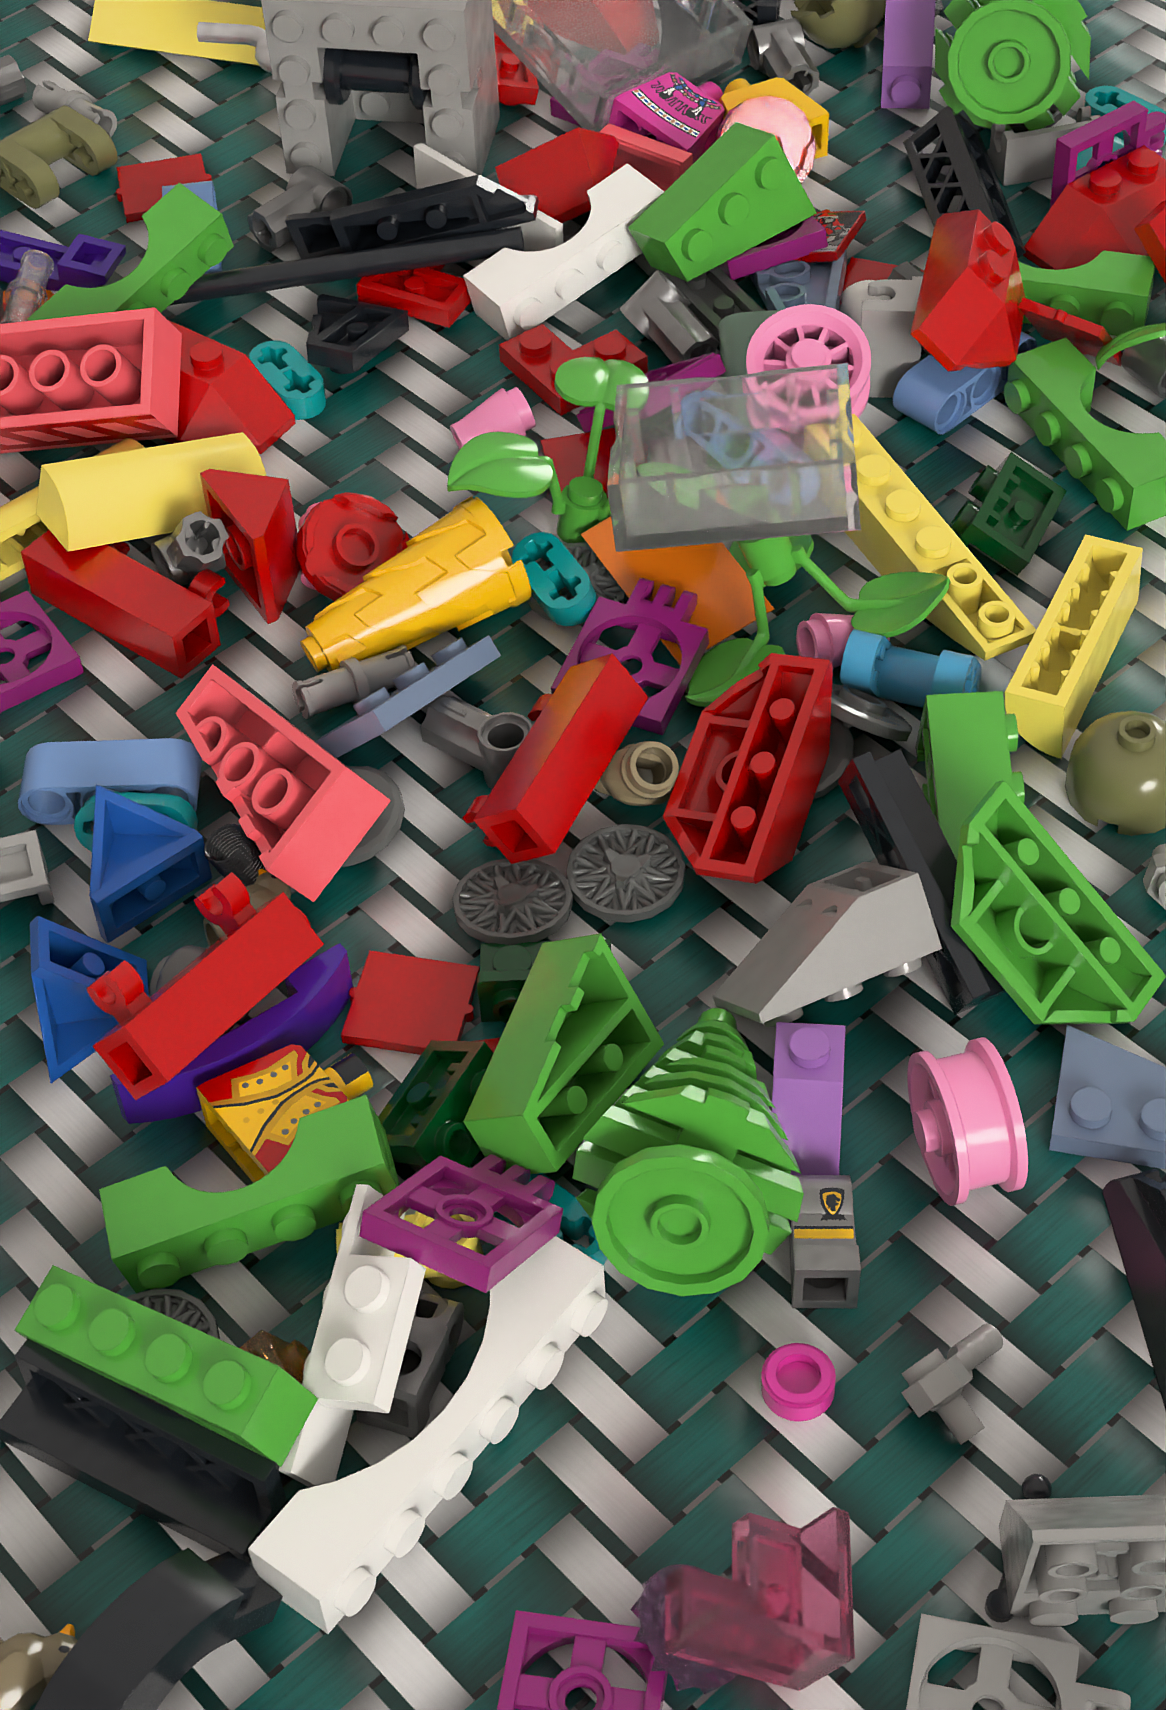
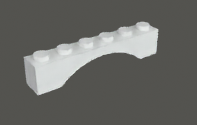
M557 1236L552 1238L490 1289V1307L483 1342L469 1374L446 1408L412 1441L377 1464L338 1481L299 1490L248 1548L253 1568L258 1576L283 1596L282 1601L327 1634L331 1632L344 1615L351 1617L363 1608L373 1593L376 1577L394 1556L398 1558L403 1557L414 1547L423 1532L426 1517L442 1498L450 1500L461 1491L471 1474L474 1460L490 1442L498 1444L507 1436L516 1422L521 1404L535 1388L542 1390L553 1381L562 1366L564 1353L579 1335L587 1337L599 1326L608 1307V1300L605 1294L604 1265Z

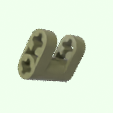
M63 105L0 140V187L34 209L40 208L57 198L60 194L57 178L49 165L64 158L84 172L94 176L116 164L118 157L115 145L102 127L74 109Z

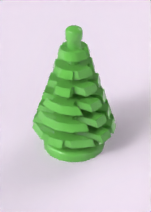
M952 0L943 11L955 27L956 32L953 38L947 32L944 35L940 29L936 28L935 71L944 82L939 92L946 104L956 114L964 110L973 124L991 129L993 123L998 125L1005 124V131L1012 130L1009 124L1024 123L1027 129L1032 131L1055 123L1054 117L1049 111L1053 103L1064 116L1081 97L1080 91L1075 84V75L1071 71V56L1089 80L1091 36L1082 21L1088 16L1078 0Z
M712 1008L704 1011L698 1018V1023L681 1034L676 1039L679 1042L668 1048L658 1058L659 1060L599 1118L582 1138L585 1141L576 1151L572 1176L575 1180L598 1188V1192L586 1188L576 1199L592 1219L591 1222L599 1249L621 1274L647 1289L678 1296L717 1293L743 1281L762 1260L763 1253L771 1255L792 1233L788 1219L798 1222L804 1195L799 1177L791 1175V1170L798 1173L801 1172L794 1155L789 1150L788 1145L782 1140V1138L788 1140L778 1120L777 1114L769 1109V1106L776 1107L769 1098L765 1083L757 1080L756 1066L752 1053L748 1051L744 1038L737 1031L736 1019L727 1010L721 1008Z

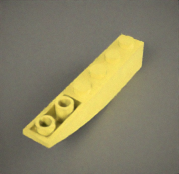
M855 413L805 431L804 459L816 469L821 480V491L818 501L880 575L883 576L897 572H926L949 577L951 583L947 593L926 619L951 639L984 661L1031 642L1036 632L1034 626Z

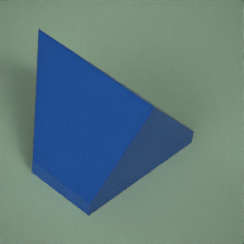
M96 784L89 896L100 935L107 943H110L211 879L212 874L209 861L204 854L205 843L203 836L196 829Z
M36 916L30 922L31 977L50 1083H53L96 1052L93 1045L119 1024L113 1015L104 1012L94 1003L86 988L104 973L112 971L125 960L140 975L144 984V992L149 997L147 960Z

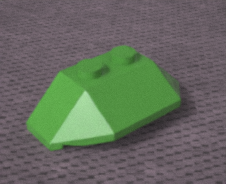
M1006 781L996 782L961 825L951 927L1033 1024H1115L1134 1022L1164 981L1166 975Z

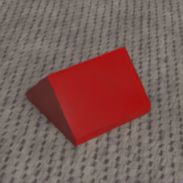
M577 127L496 166L495 169L501 186L519 195H537L539 199L538 210L558 222L564 223L591 210L587 191L611 175L619 142L612 135Z
M208 469L201 472L200 478L208 517L221 519L229 535L222 548L226 562L224 569L266 623L271 624L279 620L301 569L296 555L297 528L289 479Z

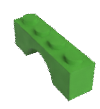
M178 183L142 215L148 230V247L143 259L130 274L115 283L97 288H81L65 284L27 318L28 321L145 308H156L162 313L171 303L183 297L198 278L212 266L219 264L224 259L226 253L234 247L222 213L181 183Z
M1103 250L1095 259L1084 265L1061 270L1036 268L1018 261L1025 298L1057 310H1063L1070 315L1103 326L1108 334L1113 336L1145 326L1156 267L1150 256ZM1024 315L1023 323L1031 324Z
M1066 337L1018 354L1016 361L1009 365L1007 383L1004 386V397L1009 409L1014 414H1018L1030 426L1038 440L1044 446H1048L1066 465L1070 475L1075 479H1079L1097 498L1101 508L1105 512L1111 513L1127 531L1166 516V439L1159 432L1130 433L1119 431L1098 422L1089 414L1091 411L1096 367Z
M363 1095L299 1118L294 1141L282 1161L266 1176L246 1187L227 1192L200 1191L182 1183L172 1174L167 1166H163L101 1188L99 1192L111 1259L135 1293H139L148 1289L168 1287L177 1282L181 1277L215 1265H228L238 1262L249 1253L283 1241L303 1239L312 1234L314 1230L344 1220L349 1213L356 1184L369 1185L383 1196L400 1184L386 1131L367 1095Z
M52 1265L14 1330L25 1339L28 1338L120 1385L165 1405L186 1418L277 1463L280 1467H282L318 1400L313 1393L280 1366Z

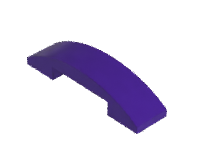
M0 230V281L51 291H59L65 284L81 288H95L107 283L126 255V245L78 233L68 247Z
M339 943L300 965L285 979L288 993L287 999L216 1039L169 1082L135 1100L115 1074L110 1075L121 1115L128 1124L154 1122L201 1111L202 1108L196 1087L202 1083L291 1044L302 1046L305 1051L309 1050L334 1024L350 999L349 990L353 988L347 950Z

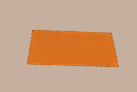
M615 513L581 534L628 598L631 596L640 578L654 581V590L650 601H653L662 584L675 587V599L671 606L673 608L684 590L696 593L697 604L688 623L708 629L709 644L706 650L756 621L752 589L746 572L721 540L622 549L625 518L619 513ZM764 596L766 613L774 610V607ZM660 638L678 664L681 665L682 654L677 643Z

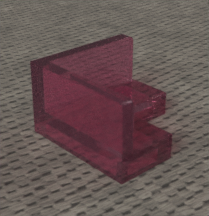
M832 1507L802 1528L750 1512L732 1524V1580L684 1565L666 1576L665 1653L796 1691L803 1690L855 1658L849 1512Z

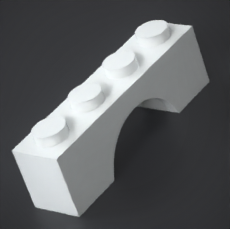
M627 163L587 191L591 205L590 216L585 226L573 238L559 246L542 251L524 252L504 247L463 275L475 314L506 340L538 326L642 254L628 227L664 191Z

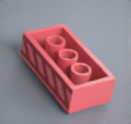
M156 308L0 324V454L118 443L126 438L141 441L178 437L182 333Z

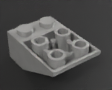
M863 862L808 884L714 993L712 997L715 1005L761 1024L764 1023L766 1027H775L776 1022L789 1023L800 1018L803 1015L802 1007L824 998L826 1002H834L860 993L863 990V981L882 973L885 977H895L918 969L922 966L921 957L942 949L919 874L908 870Z
M1165 1494L1006 1500L999 1523L1009 1611L1010 1614H1014L1013 1617H1030V1623L1039 1627H1060L1075 1623L1078 1620V1615L1109 1614L1110 1620L1114 1623L1140 1624L1156 1619L1158 1612H1166Z

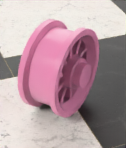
M797 305L783 309L766 319L752 336L746 355L748 398L757 418L776 434L787 439L804 442L805 431L854 413L859 418L866 407L870 393L871 351L864 332L846 314L822 305Z
M982 1037L970 1040L965 1047V1052L936 1059L928 1051L913 1053L908 1063L907 1082L914 1133L933 1184L944 1202L950 1206L962 1204L967 1200L970 1190L998 1184L1007 1192L1022 1189L1028 1175L1026 1134L1014 1086L995 1046L988 1039Z

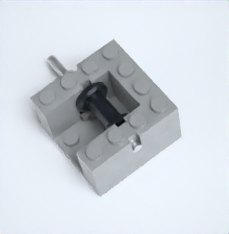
M261 0L265 30L258 26L245 24L198 23L197 38L199 42L256 47L255 58L260 67L271 73L273 80H282L275 98L286 173L293 174L299 168L307 165L315 167L328 176H334L355 119L424 123L426 145L473 173L482 175L500 119L492 0Z

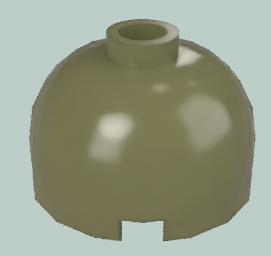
M795 0L794 4L799 11L791 10V16L799 20L803 32L810 40L827 49H841L851 45L854 48H860L877 35L878 29L876 27L885 15L886 0Z
M1133 710L1112 712L1095 720L1077 738L1070 754L1065 790L1070 805L1085 821L1098 826V820L1101 819L1106 823L1118 825V834L1130 836L1156 833L1166 828V720L1151 713Z

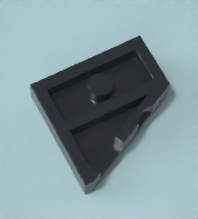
M319 295L317 297L318 314H313L311 322L312 331L309 332L306 342L308 363L329 367L331 371L338 374H349L360 370L364 364L381 351L386 350L390 344L409 331L408 311L331 295Z

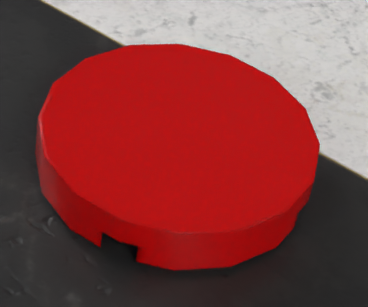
M345 492L336 494L333 498L318 503L310 510L297 533L296 555L303 574L319 593L336 601L364 582L362 577L406 549L408 547L406 542L410 540L407 531L403 534L400 525L396 522L398 517L387 505L369 495Z

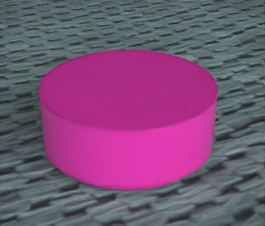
M791 1343L777 1348L767 1357L762 1367L761 1392L766 1405L773 1413L790 1421H808L822 1415L830 1407L835 1395L836 1373L833 1363L823 1351L812 1345Z

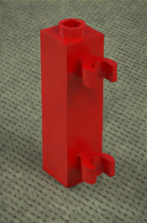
M50 530L46 531L21 551L33 595L180 679L186 676L221 645L216 618L227 610L230 602L229 599L216 593L226 583L225 578L209 569L199 572L192 580L189 588L186 589L126 556L130 547L125 542L68 552Z
M613 653L570 666L554 693L544 694L538 698L527 716L531 721H535L508 766L489 796L481 795L476 797L462 818L466 823L475 822L486 834L482 840L483 843L489 847H497L511 864L556 853L649 698Z
M231 872L219 883L213 884L194 899L200 913L211 923L220 926L225 934L150 998L144 992V984L140 975L125 960L112 971L104 973L86 988L94 1003L104 1012L113 1015L119 1023L97 1041L93 1048L135 1100L169 1082L324 945L311 928L306 915L293 905L284 892L254 909L250 904L249 893L245 885Z

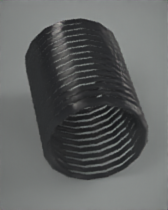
M226 824L215 830L206 841L204 847L205 857L224 878L232 872L237 877H240L239 879L244 882L245 886H249L257 880V874L254 877L252 876L259 868L266 870L259 858V855L262 853L256 843L246 836L240 825Z

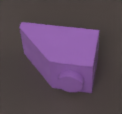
M886 0L881 108L929 109L935 0Z
M776 1022L772 1103L776 1108L772 1107V1112L777 1114L778 1120L788 1140L783 1138L782 1140L788 1145L789 1150L794 1155L801 1172L798 1173L791 1170V1175H839L845 1025Z

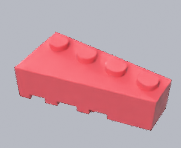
M212 664L177 710L176 715L202 760L210 765L218 778L215 783L221 793L233 803L241 817L238 822L246 836L256 843L262 853L259 855V858L267 872L312 902H315L391 800Z

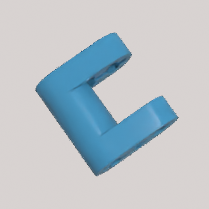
M853 629L844 650L840 680L844 686L859 689L874 697L923 708L926 695L978 692L982 669L975 656L949 650H943L940 656L893 646L883 635Z

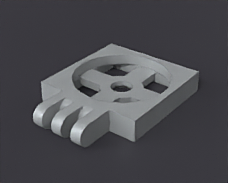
M921 1614L906 1710H973L976 1702L986 1698L997 1701L1003 1710H1130L1131 1697L1121 1691L1076 1682L1080 1653L1079 1644ZM957 1649L980 1654L977 1680L975 1683L968 1685L964 1690L927 1683L929 1670L940 1658L949 1652ZM1012 1661L1037 1665L1044 1672L1056 1693L1055 1708L1017 1700L1015 1694L1009 1689Z

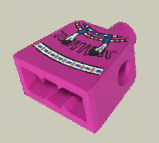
M668 72L615 97L609 123L692 153L694 163L718 140L725 114L723 105L719 103L723 92L713 82L707 81L701 86L696 87L678 73Z

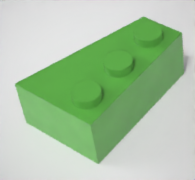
M735 122L628 227V230L651 267L688 282L817 214L775 135Z
M1003 691L926 695L915 746L917 761H925L927 784H922V792L956 860L958 859L961 825L996 782L1005 780L1023 803L1025 801L1022 772H1012L1010 752L1017 751L1018 746L1017 720L1014 713L1005 714Z
M601 933L542 943L463 1121L485 1158L493 1154L506 1160L505 1171L517 1164L530 1170V1174L557 1172L581 1144L582 1138L619 1099L664 1045L663 1040Z

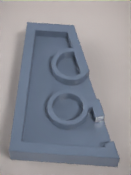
M845 250L838 261L804 262L791 260L765 270L756 271V273L750 274L749 277L768 311L783 310L806 304L827 306L839 311L840 297L843 292L847 269V250Z
M489 635L468 647L461 637L431 655L436 666L428 670L425 663L422 662L392 680L398 690L389 695L386 688L383 687L353 705L357 712L356 716L315 742L335 758H338L388 731L500 657L501 654Z
M1067 1025L1049 1150L1166 1169V1067Z

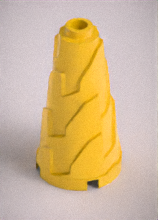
M472 495L457 504L447 515L407 541L408 547L363 576L364 582L315 615L314 621L305 626L308 637L301 640L300 644L309 662L317 672L325 668L328 671L338 669L340 662L354 657L361 661L391 651L401 645H405L407 650L450 629L457 627L458 631L505 609L517 607L531 598V585L522 560L513 564L507 549L514 545L496 516L477 496L473 498Z

